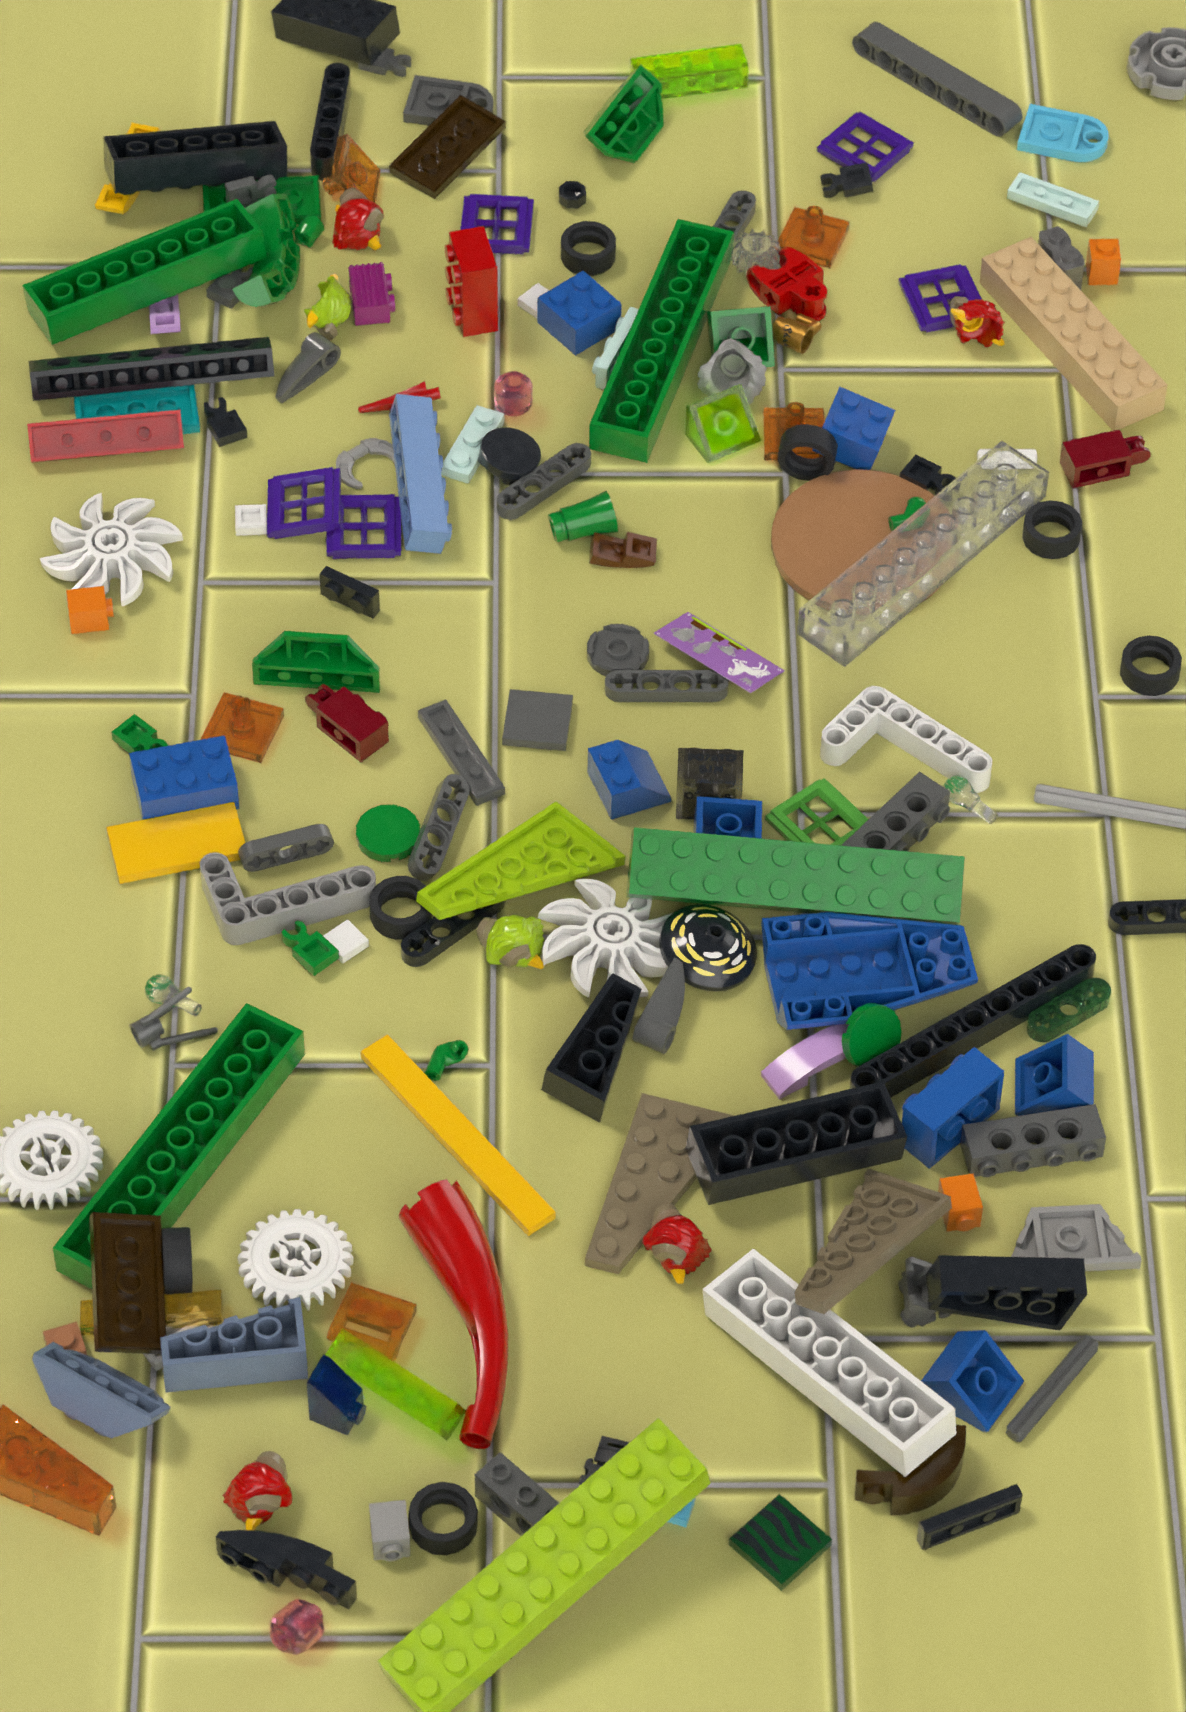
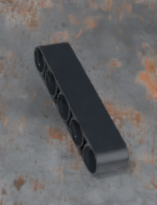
M332 63L324 71L310 146L312 176L319 175V180L321 181L330 180L335 177L338 169L351 97L350 68L344 63Z

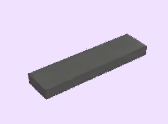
M446 699L418 710V719L453 772L467 781L470 789L469 796L476 806L505 795V786Z

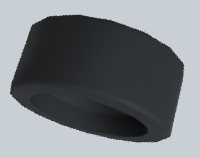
M582 221L574 223L565 229L561 236V260L564 266L571 272L578 274L581 271H585L589 276L604 273L614 264L616 259V237L613 231L606 225L595 221ZM589 242L599 244L605 249L595 254H582L572 248L577 244Z
M808 424L795 425L787 429L781 436L777 461L781 469L788 475L799 480L810 481L823 475H829L833 471L838 445L834 436L819 426ZM809 447L821 452L824 456L813 459L804 458L795 454L792 449Z
M1053 500L1039 502L1030 507L1025 514L1022 539L1025 546L1037 556L1047 559L1065 558L1074 553L1078 548L1083 522L1080 514L1072 506L1064 502ZM1054 522L1065 526L1070 533L1062 537H1047L1040 534L1034 527L1041 523Z
M1147 635L1137 637L1130 641L1123 650L1120 676L1128 688L1141 695L1157 696L1166 694L1174 689L1179 681L1182 656L1179 649L1171 641L1160 636ZM1144 657L1156 658L1169 666V670L1160 674H1146L1138 670L1132 662Z
M394 876L384 879L377 884L370 894V920L374 928L385 937L403 940L408 934L430 920L432 914L421 905L417 913L406 918H394L382 911V905L391 899L409 898L416 901L417 892L425 888L426 885L420 880L409 876Z
M163 1228L164 1294H192L193 1275L190 1228Z
M448 1482L429 1484L418 1491L410 1502L408 1513L412 1539L421 1549L431 1554L444 1556L458 1553L469 1546L476 1536L478 1526V1509L473 1496L465 1488ZM450 1504L463 1511L465 1520L464 1524L454 1532L446 1534L434 1533L424 1527L422 1514L431 1506Z

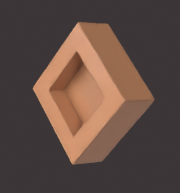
M77 1322L43 1331L46 1346L54 1342L62 1345L63 1349L75 1350L87 1355Z

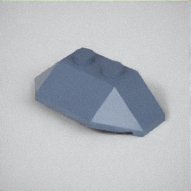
M54 1342L33 1354V1363L52 1406L64 1412L67 1417L79 1420L93 1428L99 1435L114 1438L151 1425L170 1411V1406L164 1403L163 1398L156 1391L94 1357L75 1350L63 1349L62 1345Z

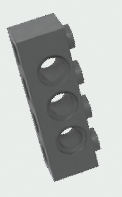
M918 772L841 846L909 851L913 844L925 839L934 824L937 822L941 823L947 817L950 811V791L923 773Z
M1093 1104L962 1125L960 1146L968 1173H973L974 1177H991L997 1173L1023 1172L1030 1168L1042 1166L1056 1167L1067 1162L1092 1161L1103 1157L1106 1135L1097 1106Z
M501 1452L474 1474L475 1497L520 1536L559 1504L556 1499Z

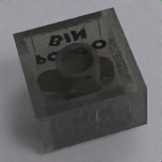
M696 747L678 748L676 819L694 820L697 796L742 799L744 750L700 749Z

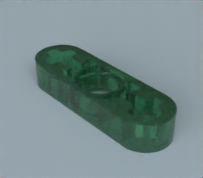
M1090 978L1033 1010L1028 1017V1035L1037 1042H1048L1103 1011L1110 1002V985L1101 978ZM1064 1005H1072L1077 1008L1078 1012L1074 1015H1066L1060 1008Z

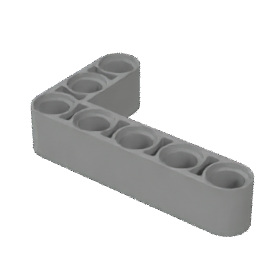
M217 852L209 853L200 861L202 889L222 938L231 945H242L282 933L281 931L284 929L286 931L293 930L297 920L307 926L370 907V894L376 886V875L373 869L368 866L359 865L244 898L231 864L225 855Z

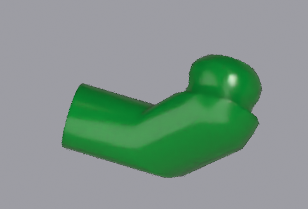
M910 498L907 501L908 505L903 514L888 517L889 527L892 532L916 527L921 523L927 511V505L923 498Z
M456 1040L437 1046L424 1073L430 1080H440L446 1066L464 1060L469 1051L467 1043L463 1040Z

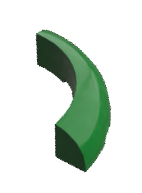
M271 194L245 207L262 229L267 258L254 263L249 280L232 289L236 297L246 305L261 307L277 303L285 299L287 293L293 290L297 283L300 271V246L297 245L293 237L292 231L296 229V222L287 194Z

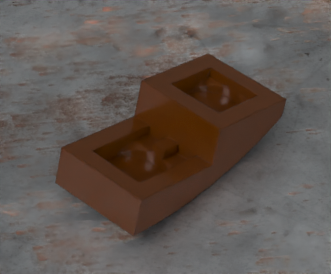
M627 532L624 539L594 533L590 543L589 564L617 568L654 566L656 562L657 538Z

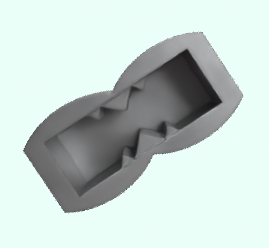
M1059 226L1040 231L1038 240L1040 247L1081 290L1084 258L1075 247L1071 246V239L1067 232Z

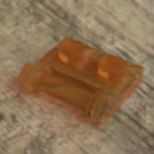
M351 1282L329 1327L327 1340L335 1343L343 1341L382 1354L383 1359L394 1362L417 1312V1304ZM349 1321L388 1334L390 1337L388 1341L346 1328L345 1326Z

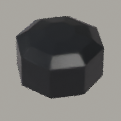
M566 181L559 186V203L567 209L581 207L586 203V186L578 181Z

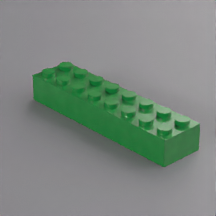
M235 199L26 283L22 287L29 314L49 342L54 345L119 319L122 316L146 308L149 305L173 297L176 294L200 286L203 283L225 276L230 272L252 265L257 261L267 258L262 229L240 201Z

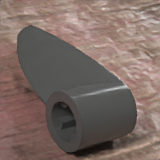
M317 332L309 334L302 343L301 352L288 366L280 380L275 396L278 402L282 404L334 367L341 355L340 347Z
M674 958L641 1014L633 1032V1041L663 1054L668 1051L674 1040L676 1026L684 1002L683 963L679 959Z

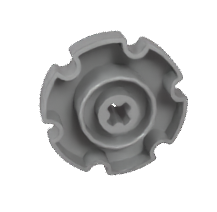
M1165 27L1162 28L1160 33L1147 31L1133 41L1128 56L1127 72L1132 82L1138 88H1148L1151 90L1150 94L1152 96L1162 99H1184V95H1186V29Z

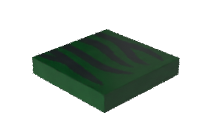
M779 1494L729 1538V1546L782 1591L832 1546V1538Z

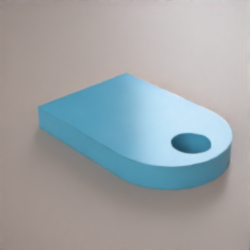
M1030 104L1018 139L1017 150L1073 162H1089L1101 157L1105 153L1109 134L1106 126L1092 116ZM1089 139H1095V140H1098L1099 142L1093 143V142H1089L1088 140H1089Z

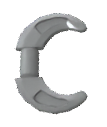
M369 438L360 441L361 444L351 450L343 451L336 460V469L340 468L341 481L349 487L362 489L363 484L354 478L352 468L356 460L368 453L371 455H384L391 459L395 466L393 445L377 438Z

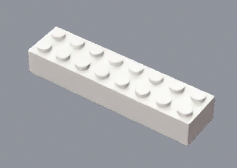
M755 1249L748 1252L702 1289L705 1315L903 1476L906 1477L956 1435L955 1408L832 1310L821 1314L797 1305L794 1292L799 1284Z

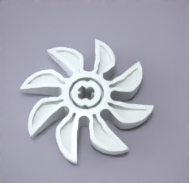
M99 493L89 498L80 509L82 529L73 527L56 517L53 518L51 522L52 539L56 547L63 554L40 558V562L44 570L53 577L65 581L80 580L72 589L104 586L106 595L109 592V581L112 578H119L121 580V606H125L136 600L142 593L144 587L142 570L149 571L168 582L171 581L173 575L172 561L168 552L161 545L182 541L183 536L175 525L166 520L153 517L144 518L155 506V501L147 498L125 500L114 507L113 519L103 520L102 493Z
M593 879L575 880V886L588 905L580 899L566 898L549 903L539 912L538 919L560 926L552 931L544 942L542 951L543 965L574 955L571 967V981L575 988L587 997L590 996L592 979L597 968L602 967L608 970L607 980L614 973L642 988L640 997H647L649 991L635 971L644 977L664 976L668 969L660 952L659 937L664 923L672 913L657 919L648 920L652 904L651 899L629 898L626 907L618 908L614 905L616 892L609 885Z

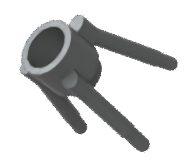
M191 987L185 988L150 1014L129 1024L132 1035L141 1048L150 1045L153 1051L164 1045L216 1034L218 1029L213 1027L160 1038V1035L165 1032L159 1018L179 1005V1001L192 992Z

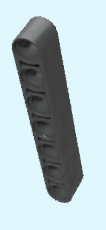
M872 22L852 39V46L858 55L994 136L1002 137L1023 118L1021 108L1014 101L879 22Z

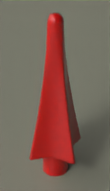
M425 381L397 393L430 397L432 401L441 399L439 387L427 389ZM396 394L360 406L358 411L359 413L391 410Z

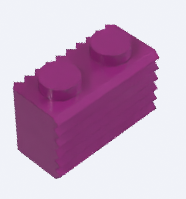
M374 262L367 265H350L348 267L349 288L355 326L391 323L390 312H396L394 294L388 295V291H392L391 273H385L384 263L380 262L377 264Z

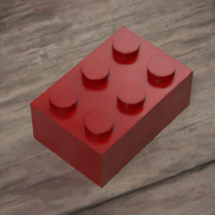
M480 226L450 231L449 244L444 246L446 260L449 263V266H445L447 283L450 284V287L445 288L448 305H453L454 307L452 308L454 325H460L463 337L498 331V267L485 228Z

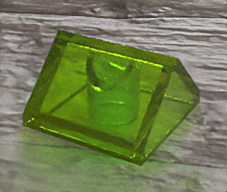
M741 384L686 406L685 435L707 463L762 441Z

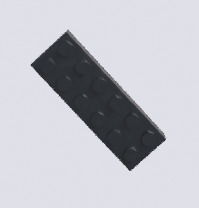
M275 121L103 136L105 171L114 192L123 195H131L136 191L146 190L161 192L167 188L190 189L193 186L199 185L216 187L222 183L253 176L254 180H259L263 176L273 175L275 181L279 178L288 177L287 144Z
M884 1081L690 1126L686 1151L707 1204L711 1205L901 1160L907 1141V1134Z

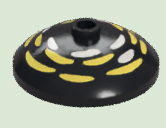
M695 904L682 907L667 918L660 933L659 947L666 965L669 967L674 958L679 959L683 963L685 983L706 991L733 989L746 981L756 964V943L747 926L732 913L716 906Z

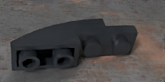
M255 1530L219 1531L216 1535L217 1555H219L220 1559L229 1566H239L247 1570L261 1583L266 1584L269 1582L279 1588L286 1577H289L290 1581L297 1587L302 1589L309 1588L320 1594L327 1603L334 1606L339 1604L348 1610L357 1599L356 1580L333 1568L332 1552L315 1544L278 1533Z

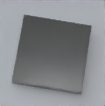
M510 689L502 745L566 751L573 695Z

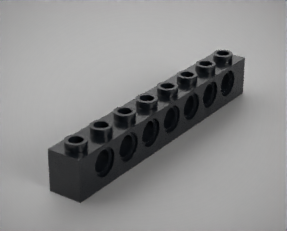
M268 336L29 361V372L33 401L273 377L274 365L272 346Z

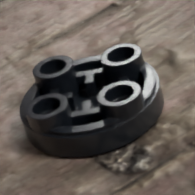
M509 427L497 428L488 432L482 440L478 455L480 465L484 466L493 475L499 477L506 485H511L523 476L531 473L538 467L541 459V451L537 442L527 433Z

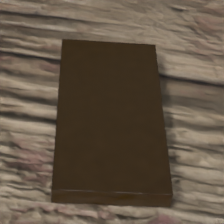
M460 95L389 165V172L435 199L506 128V121Z
M93 1212L89 1219L95 1352L162 1354L161 1337L166 1336L161 1215Z

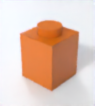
M1089 239L1086 257L1088 285H1118L1121 265L1119 240Z
M104 586L66 590L71 634L109 630L108 617H114L112 598H105Z
M974 1174L940 1178L938 1192L951 1196L952 1209L942 1216L946 1231H968L975 1227H980L983 1205Z

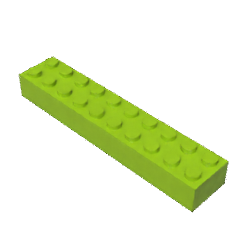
M657 1418L382 1656L378 1663L384 1675L417 1712H450L708 1487L711 1482L707 1468Z

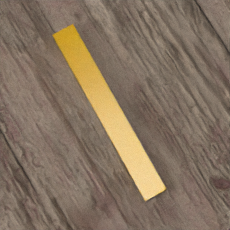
M388 1034L361 1051V1059L528 1237L556 1219V1212Z

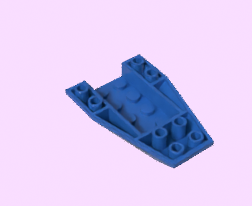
M832 912L762 918L765 973L777 1023L786 1030L846 1024L849 1016L858 1007L867 1003L882 1004L895 1011L953 993L978 982L964 926Z

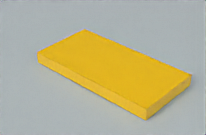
M234 802L106 827L119 884L200 868L201 859L205 855L214 852L222 853L228 858L229 862L240 860L238 855L239 848L245 844Z

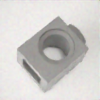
M406 1501L369 1504L374 1560L396 1561L402 1557H410Z

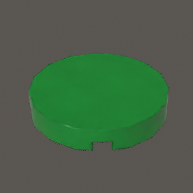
M394 804L379 805L369 809L360 817L356 824V840L361 852L370 859L380 862H391V859L399 858V860L407 858L411 855L420 832V823L415 814L407 808Z
M867 1003L858 1007L849 1016L846 1022L849 1026L846 1033L843 1032L841 1040L843 1053L848 1062L859 1067L900 1043L902 1035L901 1023L895 1011L882 1004Z

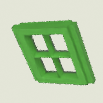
M825 778L817 780L765 815V820L787 841L815 843L807 834L821 827L835 840L830 845L840 846L869 820ZM817 796L833 809V811L822 818H819L806 805V803ZM798 808H801L814 821L813 824L803 830L787 817V815ZM837 815L853 828L852 831L842 837L838 836L826 824V822Z

